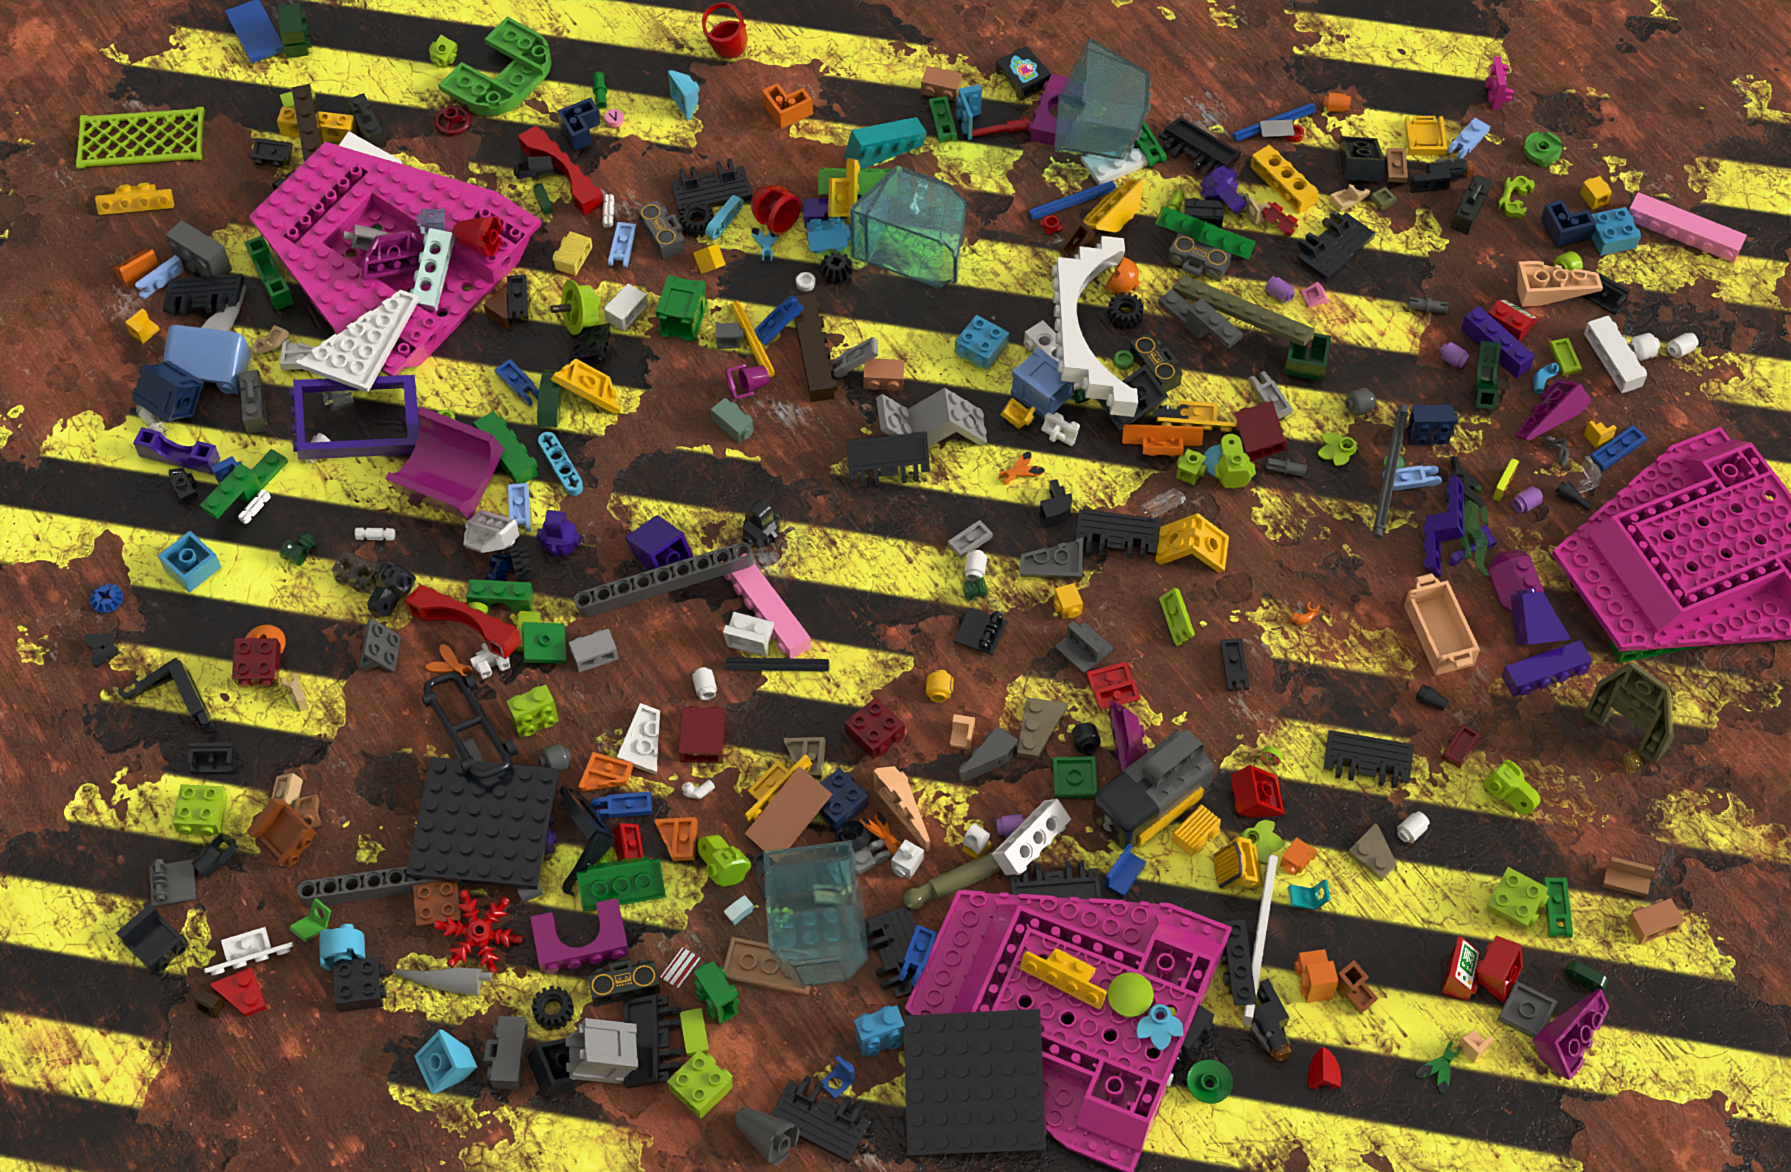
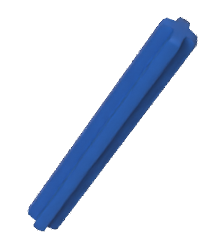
M1309 103L1264 121H1294L1315 113L1316 107L1314 103ZM1260 122L1233 132V140L1239 142L1262 133Z
M1111 180L1030 209L1029 216L1032 220L1100 197L1112 192L1116 185Z

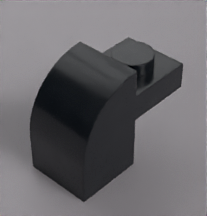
M1057 479L1049 481V494L1051 498L1040 501V514L1046 528L1064 523L1071 514L1072 494H1065L1064 487L1059 485Z

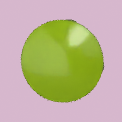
M1131 972L1121 974L1109 985L1108 1001L1114 1011L1127 1019L1145 1013L1153 1002V988L1150 982L1140 974Z

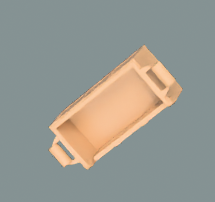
M1432 573L1416 577V589L1408 592L1404 607L1435 676L1474 666L1480 649L1449 582H1440ZM1433 581H1434V584H1430V585L1423 586V587L1420 586L1421 584H1425V583H1429V582H1433Z

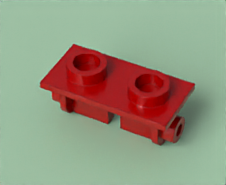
M1269 202L1270 208L1265 207L1262 210V217L1272 224L1278 219L1280 223L1276 227L1285 235L1291 236L1295 231L1293 227H1299L1297 224L1298 220L1291 214L1285 215L1282 212L1283 208L1276 202L1273 204Z

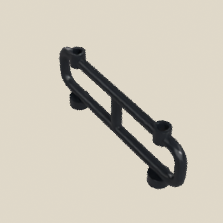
M448 672L428 680L423 687L424 695L421 696L423 704L426 708L431 706L462 758L460 765L463 772H470L476 778L486 779L506 771L511 765V757L518 754L516 745L512 738L502 743L472 693V691L478 689L473 674L464 676L463 679L458 673ZM447 681H455L476 716L452 725L432 688ZM481 724L503 762L487 770H479L474 758L470 756L458 736V732Z

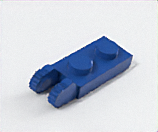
M791 295L782 304H779L754 329L761 342L767 345L793 317L798 316L803 311V305L798 303V299L794 295Z
M511 359L494 369L495 374L528 407L532 405V400L526 392L530 390L532 395L538 400L539 390L534 385V382Z
M651 792L607 795V797L591 800V805L595 808L608 805V809L595 810L602 819L608 817L652 815Z
M917 924L902 962L903 966L898 977L899 980L903 981L907 975V969L910 967L916 970L911 979V985L916 986L921 972L925 969L938 934L937 932Z

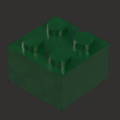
M300 4L278 6L280 36L286 57L309 56L308 48H311L310 37H307L310 34L309 23L305 24L307 22L306 12L302 11Z
M1315 333L1311 348L1307 347L1308 343L1305 346H1301L1290 341L1284 374L1324 381L1331 336Z

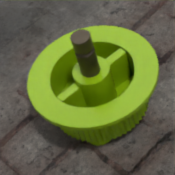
M568 280L562 289L561 304L551 305L550 310L551 313L562 312L568 331L573 335H577L581 332L582 328L598 324V307H600L601 301L591 286H578L574 280Z

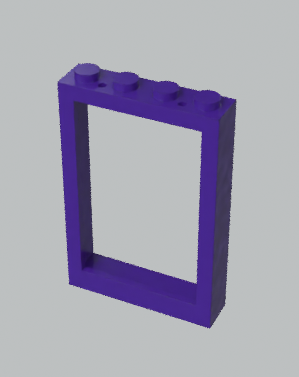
M415 375L377 376L370 390L404 389L408 438L305 443L302 393L359 391V389L329 378L293 380L294 388H290V400H294L295 405H291V417H295L296 422L292 423V435H297V440H293V452H298V460L412 454L419 435Z

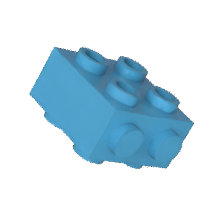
M1626 207L1591 214L1596 222L1592 239L1600 256L1637 247L1641 239V233L1636 228L1633 216L1629 214Z
M830 217L829 220L824 221L812 219L806 223L810 251L822 253L826 249L840 251L844 247H848L847 241L851 240L849 224H845L844 218Z
M976 315L955 340V353L959 357L973 362L977 367L988 370L1009 344V332Z
M897 1005L882 1007L876 1013H865L854 1020L855 1039L862 1057L867 1055L872 1057L879 1054L882 1050L887 1048L896 1049L904 1043L905 1025Z

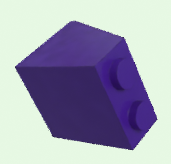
M658 515L625 536L631 553L648 571L693 557L684 533Z
M1533 588L1517 590L1516 595H1510L1516 645L1570 640L1567 631L1543 592H1536V589Z

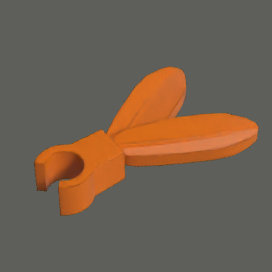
M445 644L440 645V653L445 662H431L425 666L426 670L432 673L455 672L460 674L463 679L464 676H467L466 672L474 674L471 666L458 663L453 651Z

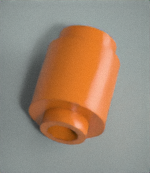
M1328 92V96H1324L1323 107H1326V111L1332 112L1349 111L1351 96H1346L1343 93Z

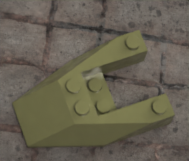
M1631 662L1597 683L1584 715L1602 727L1615 711L1619 712L1646 732L1637 753L1655 765L1669 749L1674 739L1671 692L1668 686L1634 662Z

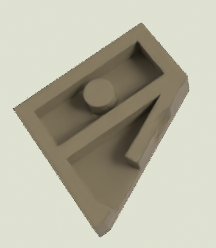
M784 738L794 765L806 754L812 763L808 773L815 779H822L825 738Z
M1376 823L1348 851V855L1381 882L1397 865Z

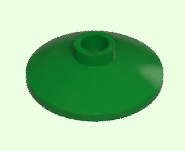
M1202 1060L1194 1064L1189 1070L1187 1086L1192 1096L1200 1102L1216 1104L1225 1100L1231 1093L1233 1078L1229 1069L1221 1062ZM1211 1082L1213 1087L1209 1088L1205 1083Z

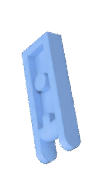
M617 223L608 266H613L614 260L623 261V267L628 268L637 231L636 224Z
M173 256L136 282V288L138 290L143 289L139 292L141 299L147 298L158 289L164 287L170 279H174L184 272L179 257Z
M528 483L508 485L509 518L514 519L517 522V526L526 525V531L530 532L531 519Z

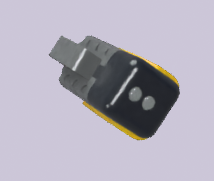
M1176 729L1095 793L1092 810L1094 822L1119 848L1124 850L1128 844L1132 845V848H1140L1201 800L1203 792L1211 787L1214 765L1203 752L1204 744L1190 730L1182 733L1179 729Z

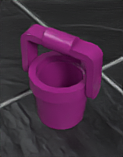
M746 364L725 371L726 384L733 399L753 395L755 389L769 383V375L764 365L747 368ZM739 369L740 385L746 393L737 396L736 386L730 372Z

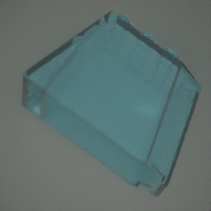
M1088 38L1058 95L1054 151L1112 162L1123 161L1127 154H1131L1135 140H1139L1145 116L1150 110L1151 104H1149L1151 92H1149L1152 84L1150 72L1095 40Z
M896 165L850 208L851 258L936 288H941L944 284L950 282L952 284L957 283L967 224V201L951 184Z
M852 840L764 851L768 947L779 970L803 987L848 981L868 960L864 901Z

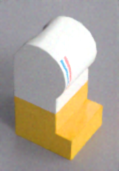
M973 824L965 834L963 852L973 859L985 855L992 847V842L988 840L990 833L977 824Z

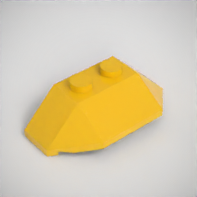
M1127 179L1123 185L1118 186L1106 195L1084 218V222L1093 230L1119 232L1140 209L1143 181L1141 179Z

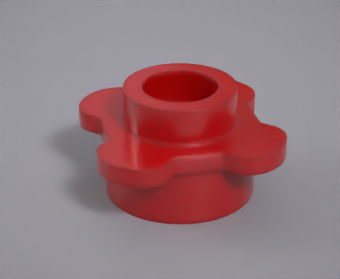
M1047 216L1040 222V226L1045 229V234L1047 235L1062 230V225L1059 224V219L1056 216Z

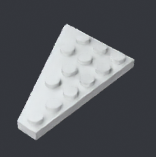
M399 290L391 298L384 300L381 306L373 311H368L359 317L356 322L346 326L347 329L325 340L319 347L312 349L311 353L303 359H298L296 366L368 393L419 302V296Z

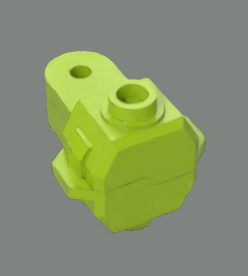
M1235 434L1225 435L1221 441V458L1219 463L1214 466L1215 477L1220 479V483L1224 488L1245 487L1256 474L1255 465L1250 462L1247 454L1243 453L1240 437Z
M1506 759L1483 782V786L1494 797L1506 800L1520 814L1528 815L1540 804L1538 792L1525 781L1524 772L1510 759Z
M720 835L705 836L699 839L698 852L708 864L705 872L715 884L727 887L744 880L747 871L751 868V863L741 850L734 846L729 847Z

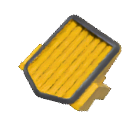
M1236 837L1227 846L1214 853V872L1220 889H1228L1237 885L1252 889L1263 887L1256 845L1251 843L1250 839Z

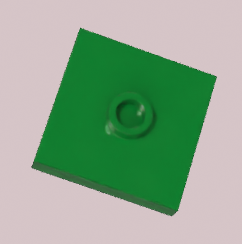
M522 623L524 662L566 663L564 623Z
M1095 756L1052 758L1054 799L1094 798L1095 793L1098 791Z

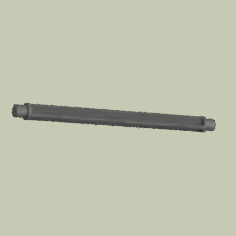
M1400 404L1396 412L1373 526V537L1375 539H1381L1385 532L1408 417V406L1406 404Z

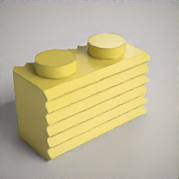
M569 231L567 237H563L559 251L556 250L554 252L553 261L555 269L576 276L592 249L591 238Z

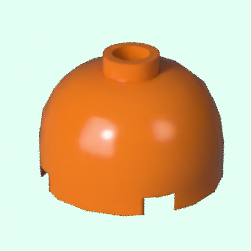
M1123 257L1117 265L1115 272L1111 275L1105 290L1113 295L1119 293L1120 296L1122 292H1125V295L1131 290L1135 292L1140 284L1138 280L1139 268L1130 259Z

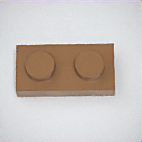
M1387 148L1388 182H1407L1406 148Z

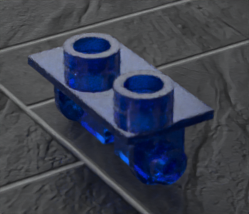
M502 549L498 550L497 554L493 553L489 562L492 568L491 571L487 572L485 580L506 581L508 575L501 573V571L509 572L512 563L511 555L508 553L501 554Z

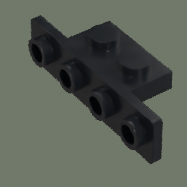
M1245 920L1224 921L1223 924L1232 927L1220 958L1221 965H1225L1226 972H1223L1224 986H1228L1229 994H1232L1235 1006L1255 1005L1257 1000Z

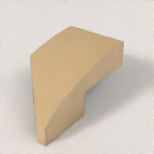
M1349 184L1347 190L1343 189L1331 194L1328 200L1341 212L1369 196L1370 191L1368 189L1364 191L1354 188V185Z
M274 325L265 340L257 338L250 352L256 355L277 349L290 333Z

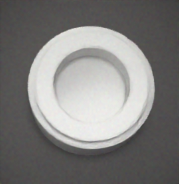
M808 272L800 273L796 277L797 288L804 292L811 291L815 287L814 275Z

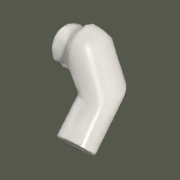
M707 780L700 787L693 786L690 782H686L682 786L683 794L687 798L695 799L703 798L715 788L710 780Z

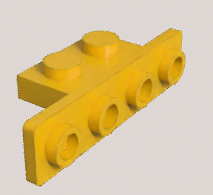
M847 158L846 177L829 178L828 216L845 217V224H849L851 237H856L859 227L857 222V212L859 211L857 194L859 193L858 174L860 166L858 160Z
M140 183L138 186L121 185L114 194L98 195L95 197L99 215L174 208L175 206L171 189L156 190L155 184L149 185V183Z
M1178 400L1177 407L1181 404L1189 406V409L1181 411V415H1187L1189 419L1157 417L1156 423L1160 424V426L1203 427V430L1211 431L1212 428H1220L1222 432H1232V429L1237 428V423L1217 421L1218 403Z
M806 754L790 770L777 760L748 789L749 794L758 801L745 813L749 823H754L799 766L807 772L810 770L812 763Z
M1057 948L1054 949L1047 960L1029 951L1024 953L1020 965L1022 971L1097 1009L1102 1008L1107 991L1089 982L1095 973V967Z

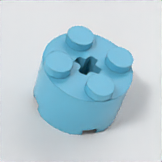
M343 924L340 928L321 930L319 937L321 967L332 971L333 962L365 958V938L363 932L354 929L352 924Z

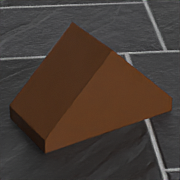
M1080 220L1059 251L1066 258L1074 259V255L1078 254L1079 247L1093 248L1095 232L1084 221Z
M502 287L483 305L486 317L504 329L510 330L508 294L506 287Z

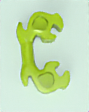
M1517 176L1512 182L1510 181L1511 178L1508 177L1504 184L1505 190L1498 202V210L1504 207V213L1507 217L1522 219L1526 214L1527 207L1522 208L1523 202L1520 200L1510 202L1511 193L1513 190H1517L1519 195L1526 196L1527 189L1532 193L1535 184L1533 180H1529L1524 176Z

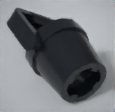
M530 156L527 162L515 165L513 174L516 176V179L531 177L532 181L553 175L555 173L552 157Z
M220 833L210 844L207 843L204 846L203 850L191 864L208 879L222 866H225L228 863L227 860L237 851L238 846L235 839L230 835ZM225 842L229 847L220 854L216 849Z

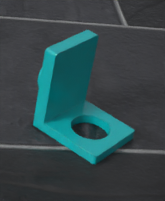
M1327 880L1321 881L1312 888L1297 885L1288 886L1290 903L1293 907L1316 910L1331 900ZM1323 888L1324 895L1323 898L1320 900L1318 897L1319 890Z

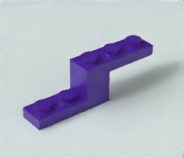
M1458 476L1449 477V485L1447 486V494L1449 496V502L1447 503L1448 512L1426 516V524L1423 526L1426 541L1424 542L1426 553L1424 567L1435 578L1441 577V542L1464 537V486Z

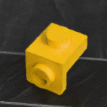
M1011 398L1000 415L1020 429L1023 425L1026 424L1028 426L1034 418L1032 414L1036 408L1032 406L1027 409Z

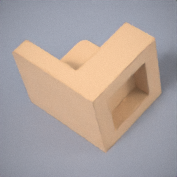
M954 714L950 740L951 747L971 750L975 717Z
M1473 1030L1467 1036L1464 1035L1460 1039L1457 1048L1461 1047L1460 1051L1475 1063L1490 1048L1493 1038L1489 1036L1484 1040Z

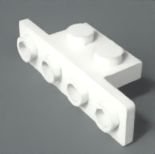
M266 927L223 939L221 943L227 962L205 968L204 971L205 973L211 972L213 976L225 972L224 967L233 965V969L246 966V961L255 958V962L268 959V954L277 952V955L291 952L290 947L294 946V942L271 948Z

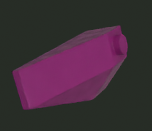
M1556 379L1541 395V403L1533 407V415L1525 419L1515 436L1518 439L1529 441L1585 411L1587 405L1592 400L1580 383Z
M1602 989L1595 990L1547 1024L1532 1040L1540 1059L1567 1080H1571L1583 1066L1585 1061L1583 1055L1586 1049L1591 1048L1593 1044L1591 1040L1595 1030L1600 1029L1608 1012L1609 1005Z

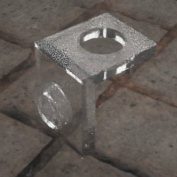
M1587 455L1581 466L1587 478L1579 481L1576 488L1579 493L1598 487L1602 477L1599 467Z

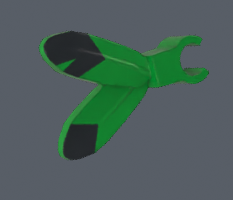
M1452 1041L1448 1043L1442 1057L1422 1065L1416 1072V1076L1419 1078H1426L1438 1072L1437 1087L1441 1094L1446 1093L1449 1088L1450 1062L1459 1055L1461 1047H1458L1456 1052H1452L1449 1049L1453 1044Z

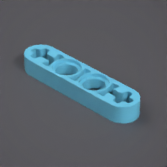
M551 432L542 433L538 438L540 449L568 495H579L583 491V483L556 436ZM548 440L551 442L552 447L549 449V445L544 441ZM555 453L562 455L557 460L552 459L551 456ZM562 468H569L570 472L568 474H561L560 470ZM572 479V482L575 486L577 485V487L574 488L573 486H570L569 480Z

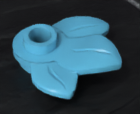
M1162 1004L1153 1006L1149 1011V1015L1142 1018L1137 1027V1037L1139 1039L1150 1037L1154 1046L1159 1050H1164L1169 1045L1171 1036H1183L1181 1021L1172 1016L1171 1010ZM1161 1013L1165 1017L1162 1020H1158L1156 1015Z

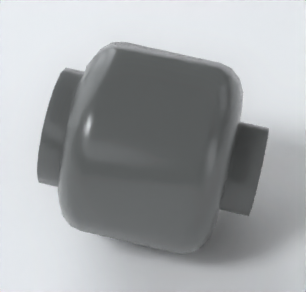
M1367 388L1350 391L1345 400L1346 409L1355 416L1370 413L1376 405L1374 393Z
M560 743L554 744L541 750L538 763L540 767L558 768L561 772L566 770L569 763H571V755L567 747Z

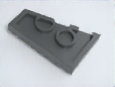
M1083 538L1069 543L1064 542L1055 547L1021 554L1020 577L1082 579Z

